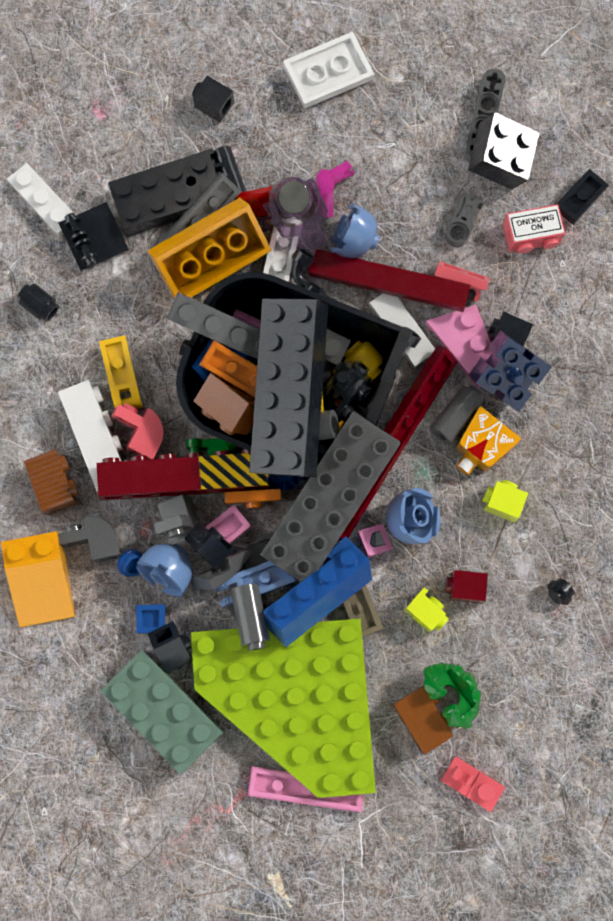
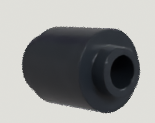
M36 283L25 285L18 294L20 298L19 305L38 320L43 319L45 322H48L59 309L56 299Z

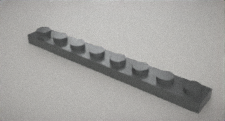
M180 292L177 293L166 317L168 320L258 359L259 328ZM328 360L324 362L323 385H327L331 380V372L337 366ZM374 380L368 384L371 387L369 394L361 401L357 399L355 403L367 408L378 385Z

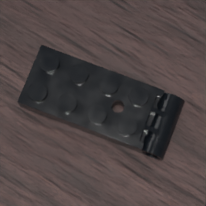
M221 146L214 151L211 148L108 182L126 237L179 220L220 172L242 192H245L246 188L231 147Z

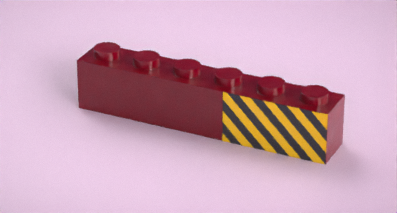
M228 450L217 451L212 456H204L202 452L188 453L187 457L176 458L175 454L159 455V459L149 460L147 456H133L131 461H119V458L110 457L102 459L101 463H96L99 501L266 490L269 485L268 475L249 473L251 451L243 450L242 454H231V451Z

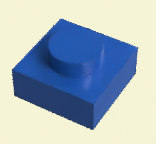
M165 604L136 605L137 634H148L166 625Z

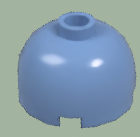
M352 203L347 208L352 211L348 216L342 215L332 242L336 244V248H331V252L345 258H359L365 255L369 249L373 250L379 240V235L376 234L377 223L373 215L363 207Z
M413 488L394 496L386 510V524L394 538L404 544H424L430 542L431 537L438 534L441 524L440 510L438 506L434 507L430 500L433 496L429 492L421 488Z
M156 544L150 547L136 563L138 564L136 566L137 571L148 583L154 586L156 581L158 584L165 586L162 592L174 597L182 596L193 577V567L190 559L186 556L188 553L178 544L173 546L169 544Z

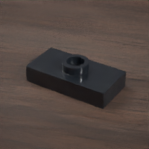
M588 169L557 203L561 215L574 225L607 190L609 184L592 170Z

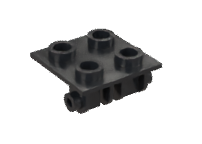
M107 202L78 215L74 213L67 214L64 217L65 220L58 223L80 271L129 250Z

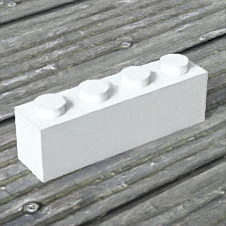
M86 380L61 390L58 394L98 492L96 463H101L102 459L116 457L119 458V461H122L119 451L123 450L118 435L112 436L109 427L113 426V422L108 410L102 411L100 402L104 401L99 387H93L90 381Z

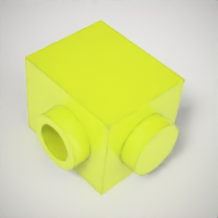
M507 480L497 481L493 487L488 486L482 499L486 503L484 511L511 522H516L520 517L528 493L517 489L518 485Z

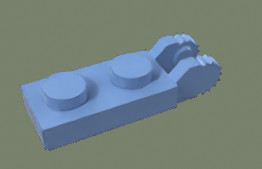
M268 561L236 573L234 577H231L215 590L225 591L236 584L241 586L257 583L262 596L297 582L293 576ZM228 596L220 601L222 608L233 605L232 596Z

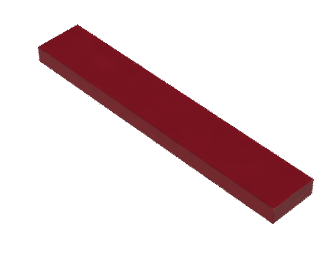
M319 249L315 251V260L309 270V276L464 312L470 284L358 258H345Z

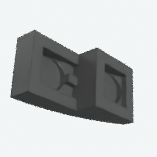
M234 547L235 550L217 569L212 567L193 576L195 588L212 591L227 582L251 555L250 549Z

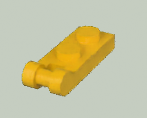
M123 335L99 341L114 408L117 405L123 406L124 404L131 405L136 409L143 408L126 336ZM130 390L131 397L122 399L120 393Z

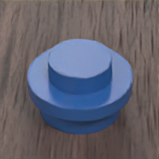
M135 549L123 552L117 562L118 571L126 577L139 575L140 573L136 569L138 564L136 563L142 554Z

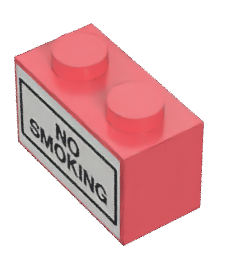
M558 204L507 213L502 223L509 253L517 251L519 254H524L538 247L551 249L558 246L566 234Z

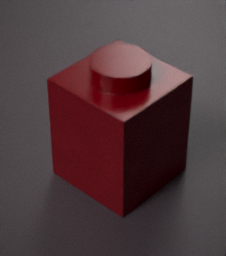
M461 570L451 572V577L447 576L445 581V593H449V600L479 604L486 602L488 573Z

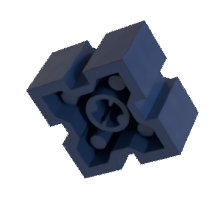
M500 330L488 347L492 352L487 361L481 357L469 373V376L476 384L491 394L495 393L503 402L519 412L532 395L528 390L533 381L539 385L552 367L529 349L524 348Z

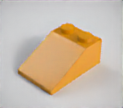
M57 531L1 542L5 573L20 628L76 617L65 548L60 545L58 537L60 533Z

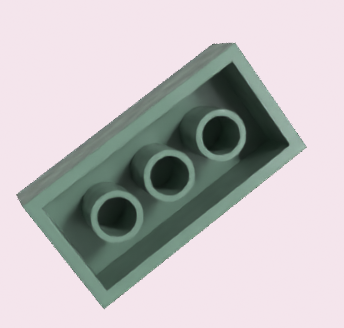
M141 650L101 690L108 700L180 775L224 733L205 711L144 650Z

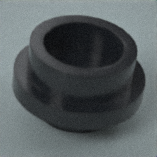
M558 578L548 584V595L555 603L568 605L572 601L574 590L566 580Z

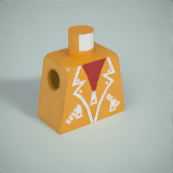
M480 406L456 447L464 455L456 464V468L467 476L476 466L486 472L509 453L522 438Z

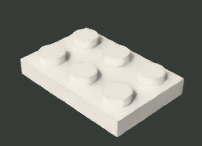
M353 32L283 61V67L304 109L374 80L375 75Z

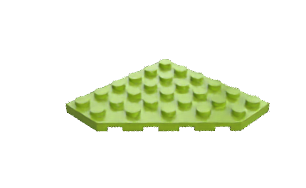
M361 618L318 622L287 647L268 630L270 641L265 642V648L248 651V646H241L238 628L191 632L195 691L316 797L324 798L376 793Z

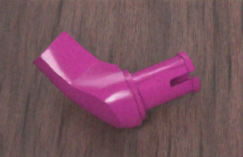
M348 160L330 170L321 169L316 174L314 199L317 217H334L335 185L354 176V170H349L353 167Z

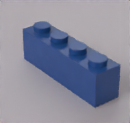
M350 544L320 567L318 571L312 573L263 611L268 630L285 647L290 645L372 580L370 561Z

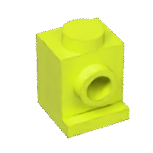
M424 587L404 611L426 631L431 632L434 628L439 631L449 618L442 610L444 605L433 596L428 598L425 595L428 590Z

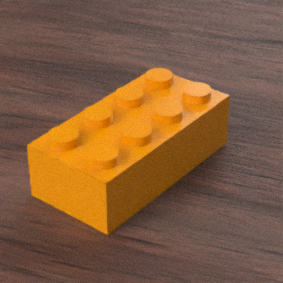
M238 198L147 251L168 290L175 299L178 292L188 297L197 295L272 250L250 205L241 198Z

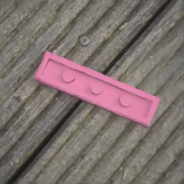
M252 766L247 796L361 812L364 794L318 798L288 771Z

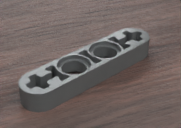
M497 69L487 70L481 81L464 154L468 163H470L477 134L475 126L493 113L498 114L505 85V76ZM491 79L496 80L493 93L488 92ZM489 100L494 104L495 108L490 111L484 110L481 107V102Z

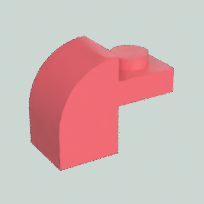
M117 405L110 417L134 429L125 449L138 456H147L148 460L154 459L163 439V426L158 415L150 408H147L142 416L138 415L139 410L131 405Z

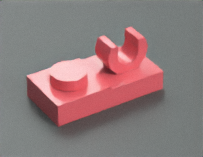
M439 261L435 276L470 284V289H473L476 293L474 296V301L476 302L480 298L481 290L486 291L490 279L489 277Z
M456 756L453 757L440 780L489 812H492L505 789L503 785Z

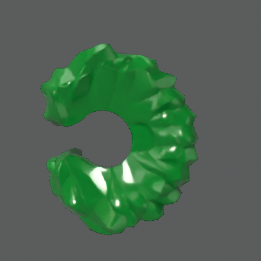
M440 662L425 667L423 670L425 677L423 687L431 700L441 699L447 694L446 689L443 688L444 686L452 687L458 695V704L449 705L443 710L442 716L450 727L471 728L472 721L478 715L481 701V691L477 689V682L472 674L464 671L463 667L453 663L444 664Z

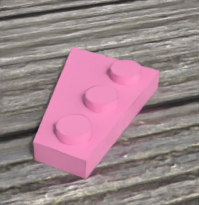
M477 306L467 307L464 309V312L455 311L427 320L425 325L430 331L435 333L442 346L458 361L457 364L477 389L481 388V386L473 381L469 373L481 357L487 361L492 352L488 349L491 342Z

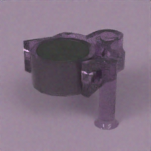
M289 177L278 181L272 186L269 193V202L262 205L269 217L261 216L257 219L262 232H266L270 227L275 226L283 238L298 235L299 243L305 249L313 250L320 248L324 243V234L318 223L327 216L328 209L314 178L311 177L304 181L299 177ZM314 201L316 210L307 220L293 227L284 225L282 219L290 220L303 216L310 210Z

